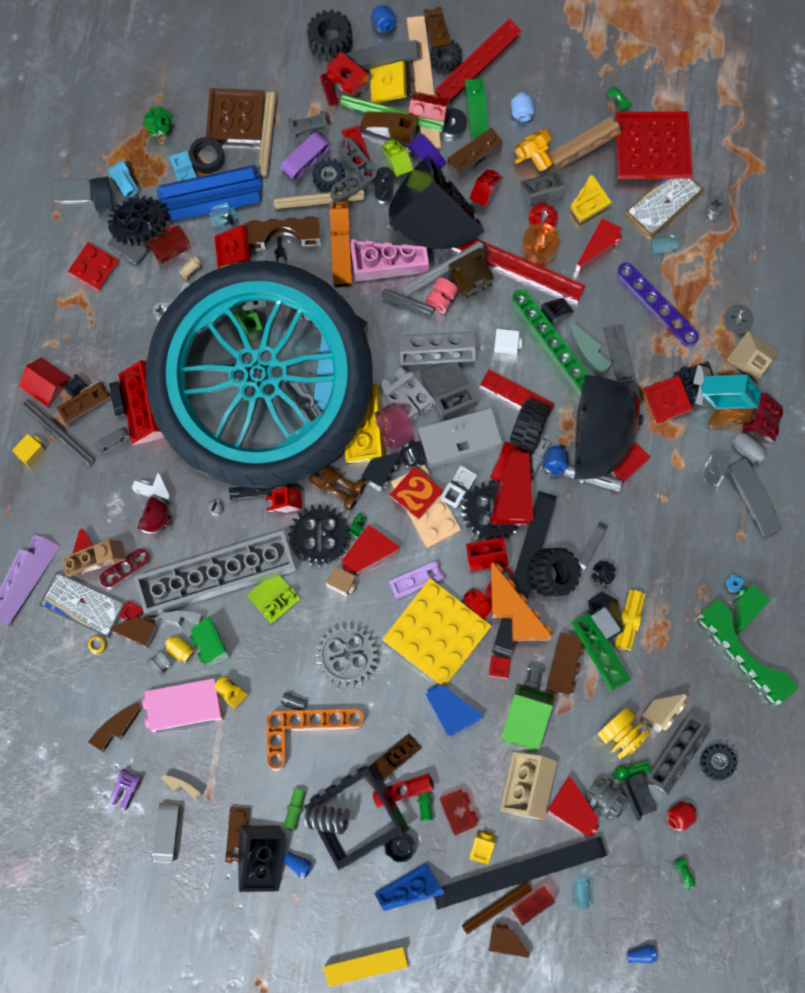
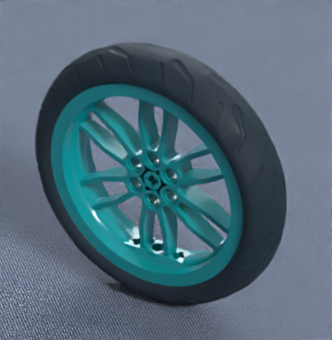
M266 260L235 263L213 270L186 287L168 306L160 318L150 342L145 367L146 388L151 411L156 425L172 449L191 467L206 476L222 483L244 488H273L294 483L313 475L335 460L351 442L366 415L373 382L372 355L364 328L349 303L331 285L314 274L292 265ZM258 300L276 302L266 323L260 348L253 350L244 328L231 311L243 302ZM284 304L297 310V313L285 336L272 349L269 347L272 327L281 306ZM226 315L231 318L237 327L245 346L239 352L226 343L214 327V323L220 321ZM305 315L319 329L330 352L327 354L304 355L279 362L278 357L293 337L301 317ZM209 327L218 341L237 359L236 365L234 367L220 365L186 367L188 354L196 336ZM266 352L272 354V358L268 362L262 359L263 354ZM251 354L253 356L252 361L248 364L244 363V356ZM332 359V376L304 378L289 375L288 368L309 361ZM276 368H282L283 374L280 377H274L273 375ZM257 370L260 372L263 370L261 373L262 378L260 379L258 377L255 378ZM216 371L229 373L230 380L212 387L187 390L185 374L189 372ZM243 371L244 379L237 381L235 378L236 373ZM333 382L329 400L322 414L311 422L308 421L301 409L281 390L282 383L313 384ZM269 385H273L275 388L274 393L271 395H267L265 392L266 387ZM238 386L239 393L225 411L216 433H212L196 415L189 396L216 393ZM249 387H254L256 391L252 397H248L246 394ZM279 396L294 408L304 422V426L293 434L288 432L280 420L273 400ZM245 399L249 402L246 421L236 444L233 445L222 440L221 436L232 414ZM265 399L274 421L287 439L272 448L252 449L242 447L252 425L258 400Z

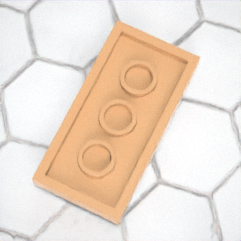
M425 465L417 468L433 481ZM407 474L391 482L393 489L397 487ZM439 498L420 520L416 519L406 510L427 549L461 532L446 502Z

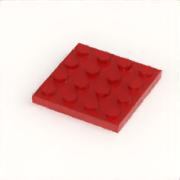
M688 111L615 112V122L619 124L621 134L616 136L618 179H692Z

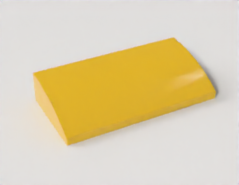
M376 383L372 384L366 415L355 436L345 448L346 463L370 462L372 459L386 456L381 387Z

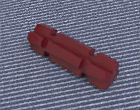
M327 73L321 74L320 80L323 84L329 107L338 106V99L332 81L327 77Z

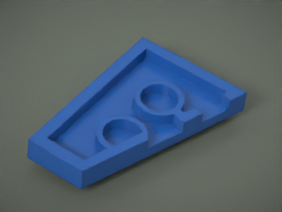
M425 863L374 894L382 909L386 911L442 895L444 892L428 864Z

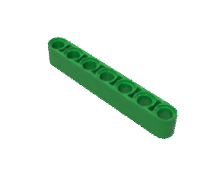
M523 289L516 290L512 296L513 309L580 397L584 376L589 375L528 292ZM523 298L525 302L518 303L516 299ZM532 312L536 316L530 318L527 316V313ZM544 327L547 331L540 332L538 331V328ZM554 341L558 346L551 347L548 343ZM566 356L569 360L563 362L560 360V357ZM578 371L580 375L574 377L570 372Z

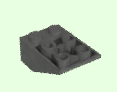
M457 362L438 363L419 371L429 394L434 399L435 407L442 422L477 407L478 400Z

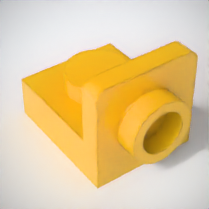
M478 830L469 859L488 865L497 836L487 830Z

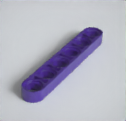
M622 263L617 271L618 278L685 347L695 346L699 338L697 331L632 264ZM628 268L631 274L624 276L621 274V269ZM635 281H641L644 287L642 289H636L633 283ZM653 294L656 297V301L651 303L647 301L646 296ZM665 307L669 310V314L663 316L659 313V309ZM675 320L680 321L682 327L675 329L672 326V322ZM692 334L695 337V340L693 342H687L685 340V335Z

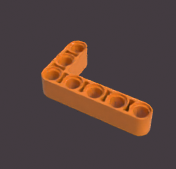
M358 709L271 712L267 716L268 765L275 771L282 770L285 767L286 731L358 729L364 724L363 713ZM354 714H358L361 717L360 722L357 724L350 722V717ZM315 715L321 717V722L318 725H313L310 722L311 718ZM333 715H339L341 721L335 725L330 722V718ZM280 717L282 720L280 725H271L272 718ZM292 717H301V723L296 726L292 725ZM275 736L282 738V742L278 746L271 744V740ZM280 756L282 758L279 766L272 765L273 757Z

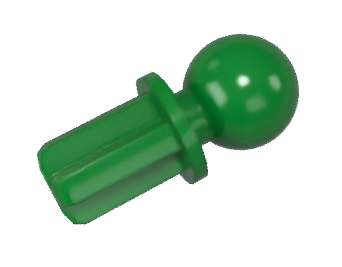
M645 760L635 764L629 763L630 767L628 768L620 765L614 770V776L618 781H623L624 778L639 772H650V764Z

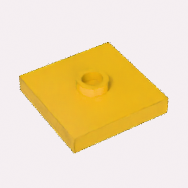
M404 61L370 69L371 102L379 104L407 97L406 63Z

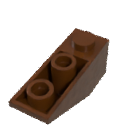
M365 112L359 128L410 144L417 130V118L399 112Z
M408 733L369 765V767L375 765L385 782L422 747ZM368 777L364 778L374 789L370 779Z

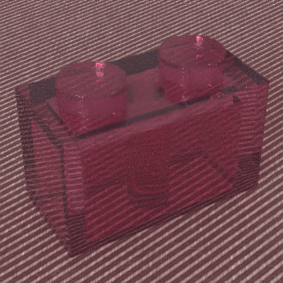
M390 403L374 413L376 425L382 431L383 441L388 447L398 449L415 439L401 404Z

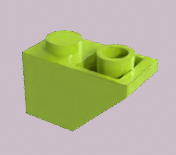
M388 140L384 145L380 146L390 169L396 177L413 170L407 150L397 140Z

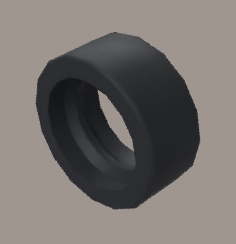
M201 137L191 144L189 158L196 171L203 174H211L217 172L222 167L224 151L216 139ZM212 147L217 151V158L212 163L202 164L197 161L196 153L201 148Z

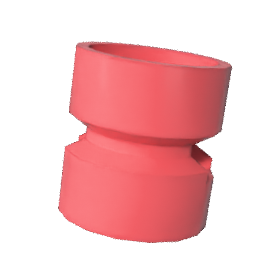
M438 278L433 286L434 291L429 292L425 302L427 305L434 307V310L445 313L451 304L450 300L455 298L459 290L449 280Z

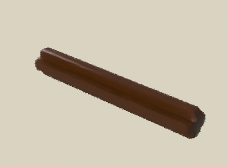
M528 882L523 883L462 925L466 934L471 933L532 891Z

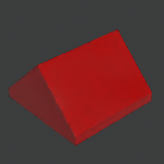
M41 357L26 365L18 387L49 408L62 392V385L69 383L71 377Z

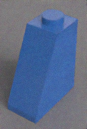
M434 685L427 689L428 693L425 694V697L447 738L482 720L481 713L444 685L439 687Z

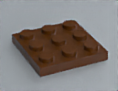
M210 88L206 137H212L218 142L261 144L264 90Z

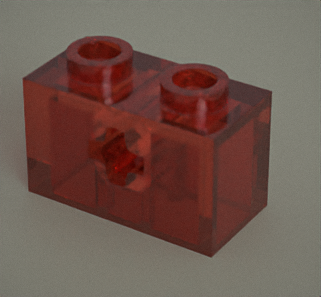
M459 789L439 798L454 837L477 827L476 823L479 821L475 811H470L468 804L471 801L467 792L463 793L462 789ZM456 807L465 810L463 817L460 818L459 815L454 814L457 810Z

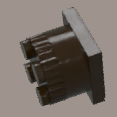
M478 248L449 263L448 280L455 283L464 298L466 297L467 300H472L477 296V293L481 291L486 292L493 287L492 282L495 277L484 260L482 248Z

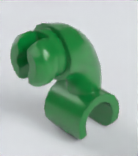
M610 87L607 90L609 97L616 98L619 101L617 105L620 110H627L632 105L631 101L624 97L617 87Z
M358 513L353 519L349 533L359 538L360 532L364 531L362 525L367 520V517L363 516L362 513Z
M685 857L676 859L674 861L675 867L678 872L681 871L685 888H694L695 879L688 869L689 866Z

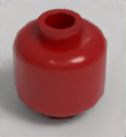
M679 801L668 810L666 819L672 829L685 831L696 822L697 811L691 803Z

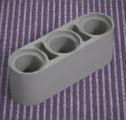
M159 803L153 862L174 863L180 819V804Z

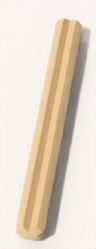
M271 91L266 93L258 164L261 177L268 175L276 104V93Z
M362 189L346 200H364V190ZM336 191V192H335V195H336V194H339V195L341 196V195H342V191H341V192ZM330 192L274 198V207L280 209L328 204L333 200L330 197Z

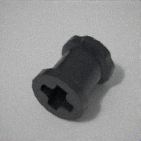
M74 374V378L69 383L62 385V388L72 398L83 387H87V384L77 374Z

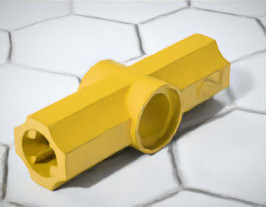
M629 590L625 608L621 613L624 632L617 635L614 647L622 650H632L635 634L641 622V610L646 594L636 590Z

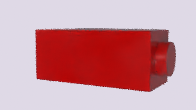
M368 525L341 560L342 569L358 576L397 555L400 552V546L371 525Z
M568 776L546 812L584 837L594 836L599 828V825H597L599 819L573 779Z

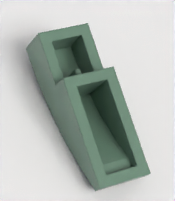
M572 323L569 332L579 356L593 374L604 377L610 370L612 363L600 354L602 345L576 324Z

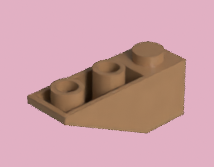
M110 539L62 558L66 577L108 567L127 560L123 542Z

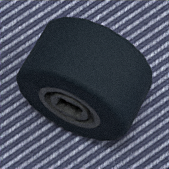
M109 177L90 179L95 210L114 209Z

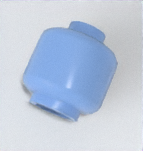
M519 93L511 100V113L517 121H529L535 114L534 100L526 93Z

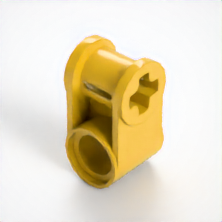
M227 676L219 678L215 684V690L234 710L248 696L236 683L234 684Z

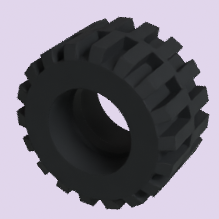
M331 9L330 12L323 10L322 14L316 13V18L312 17L307 26L308 44L311 47L312 53H315L318 58L322 56V60L330 58V61H333L340 52L344 55L347 54V50L350 51L351 44H353L352 26L350 20H347V16L345 14L341 16V12L337 11L335 13ZM327 31H335L339 34L337 38L332 40L321 37Z
M527 399L523 403L510 436V444L533 452L546 424L549 407Z
M562 547L544 548L537 551L536 555L531 557L532 562L528 564L530 570L527 571V575H530L528 580L529 583L533 584V590H537L539 595L546 597L569 595L570 592L576 589L575 585L579 584L578 578L581 577V573H579L581 568L577 564V557L574 558V553L568 552L569 549ZM553 564L557 570L555 581L551 574Z

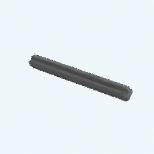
M27 399L22 404L23 409L87 466H90L95 461V458L33 402Z

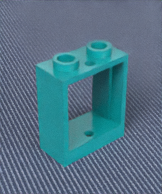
M748 375L704 376V381L701 384V394L715 409L759 408L761 390Z

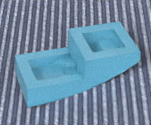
M187 151L169 157L178 181L196 177Z

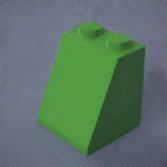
M517 684L501 738L505 739L504 741L509 744L518 743L524 745L526 749L539 750L555 695Z

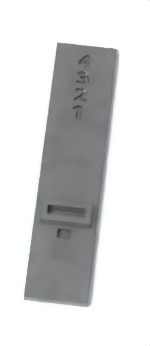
M623 325L604 327L616 380L631 388L638 395L641 404L642 401Z

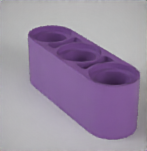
M316 131L282 162L280 168L293 180H297L329 150L331 144Z

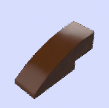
M135 703L112 716L94 733L88 743L104 753L115 736L120 740L124 738L142 711L143 706Z

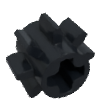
M600 561L594 565L592 577L600 585H607L614 581L616 576L614 572L617 569L608 561Z

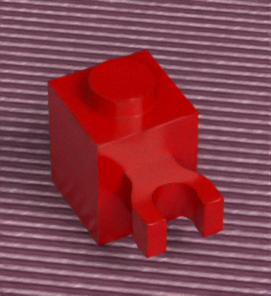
M284 487L273 490L272 496L266 497V501L272 502V506L267 507L268 512L281 511L289 513L302 509L301 490Z

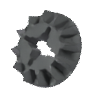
M743 305L729 307L723 317V323L727 330L732 331L733 334H742L752 327L754 320L752 312ZM740 313V320L743 322H739V324L736 325V320L733 318H736Z

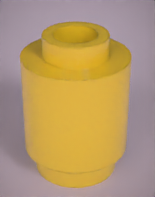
M179 635L175 637L170 636L165 643L167 646L165 650L184 663L189 660L195 651Z

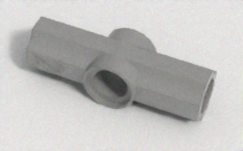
M284 383L295 403L309 422L322 414L303 383ZM305 400L311 402L309 407H302L301 403Z

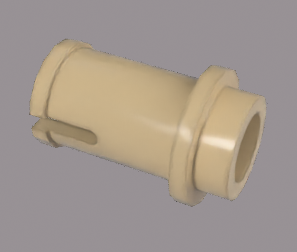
M195 256L190 257L189 261L178 272L187 279L197 268L200 269L202 263Z

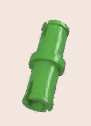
M297 788L293 789L290 805H287L286 808L288 812L283 828L293 831L296 829L299 814L302 813L301 806L306 794L304 790Z

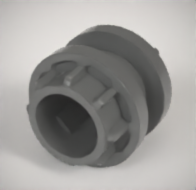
M599 778L589 790L586 799L590 802V807L593 810H596L598 807L603 809L602 816L608 819L611 817L612 819H617L629 803L623 787L618 790L614 789V781L612 779L605 780L604 778Z

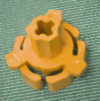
M547 127L524 138L525 140L518 142L514 146L513 150L518 156L515 159L516 163L531 157L539 171H543L553 164V160L547 152L549 148L548 142L552 140V135Z

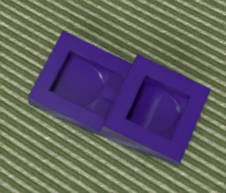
M422 133L408 144V148L420 160L428 156L440 169L447 164L443 156Z

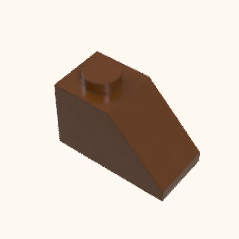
M144 616L143 619L136 617L112 626L110 631L148 649L158 627L154 624V620Z
M496 923V927H491L489 952L530 957V953L515 932L508 929L509 925Z

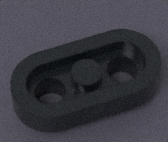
M388 167L379 168L375 179V199L381 204L389 203L393 198L394 174ZM382 174H387L388 176H387V177H382L381 175H382ZM381 191H386L387 193H386V194H381L380 192H381Z

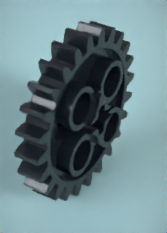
M137 195L135 200H132L131 197H129L128 202L122 200L123 205L116 204L117 210L112 209V215H108V229L112 237L116 238L117 242L122 241L123 245L128 242L130 246L133 243L139 246L140 242L146 245L148 239L153 242L154 236L160 237L158 232H164L163 227L167 226L166 221H168L167 212L163 204H159L158 199L153 200V197L147 200L145 195L142 199H139Z
M490 480L488 486L481 482V488L475 485V492L469 490L468 494L470 497H464L466 503L462 504L461 508L465 510L461 512V515L467 517L463 519V523H469L466 529H473L472 536L476 533L479 534L478 540L483 536L485 540L501 538L504 535L510 538V531L516 533L517 529L515 526H521L495 524V528L492 527L490 522L492 514L490 512L491 502L489 496H493L494 507L499 481L496 482V485H493ZM481 499L485 500L487 502V505L479 506L477 504V501ZM480 518H486L489 523L487 525H482L479 523L478 520Z
M321 504L318 505V509L311 505L310 511L304 508L305 514L298 512L299 519L293 518L292 520L295 525L289 526L294 532L288 533L289 537L294 538L289 543L290 545H295L292 551H298L297 558L304 556L303 562L305 563L309 559L311 566L317 561L319 567L322 561L328 566V560L331 559L335 563V556L342 558L340 551L347 552L344 545H350V541L346 538L351 537V533L346 532L350 530V526H344L347 523V519L341 520L342 512L336 515V508L329 511V505L322 509ZM318 519H322V523H321L322 536H321V551H320V552H318V538H317V535H318ZM308 522L315 523V527L311 530L306 529L305 525ZM327 522L335 524L334 528L330 530L326 529L324 525ZM313 541L315 545L309 549L305 547V543ZM327 541L334 542V546L329 549L325 548L324 544Z

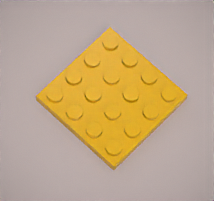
M430 578L382 640L437 684L446 686L490 629L491 625Z

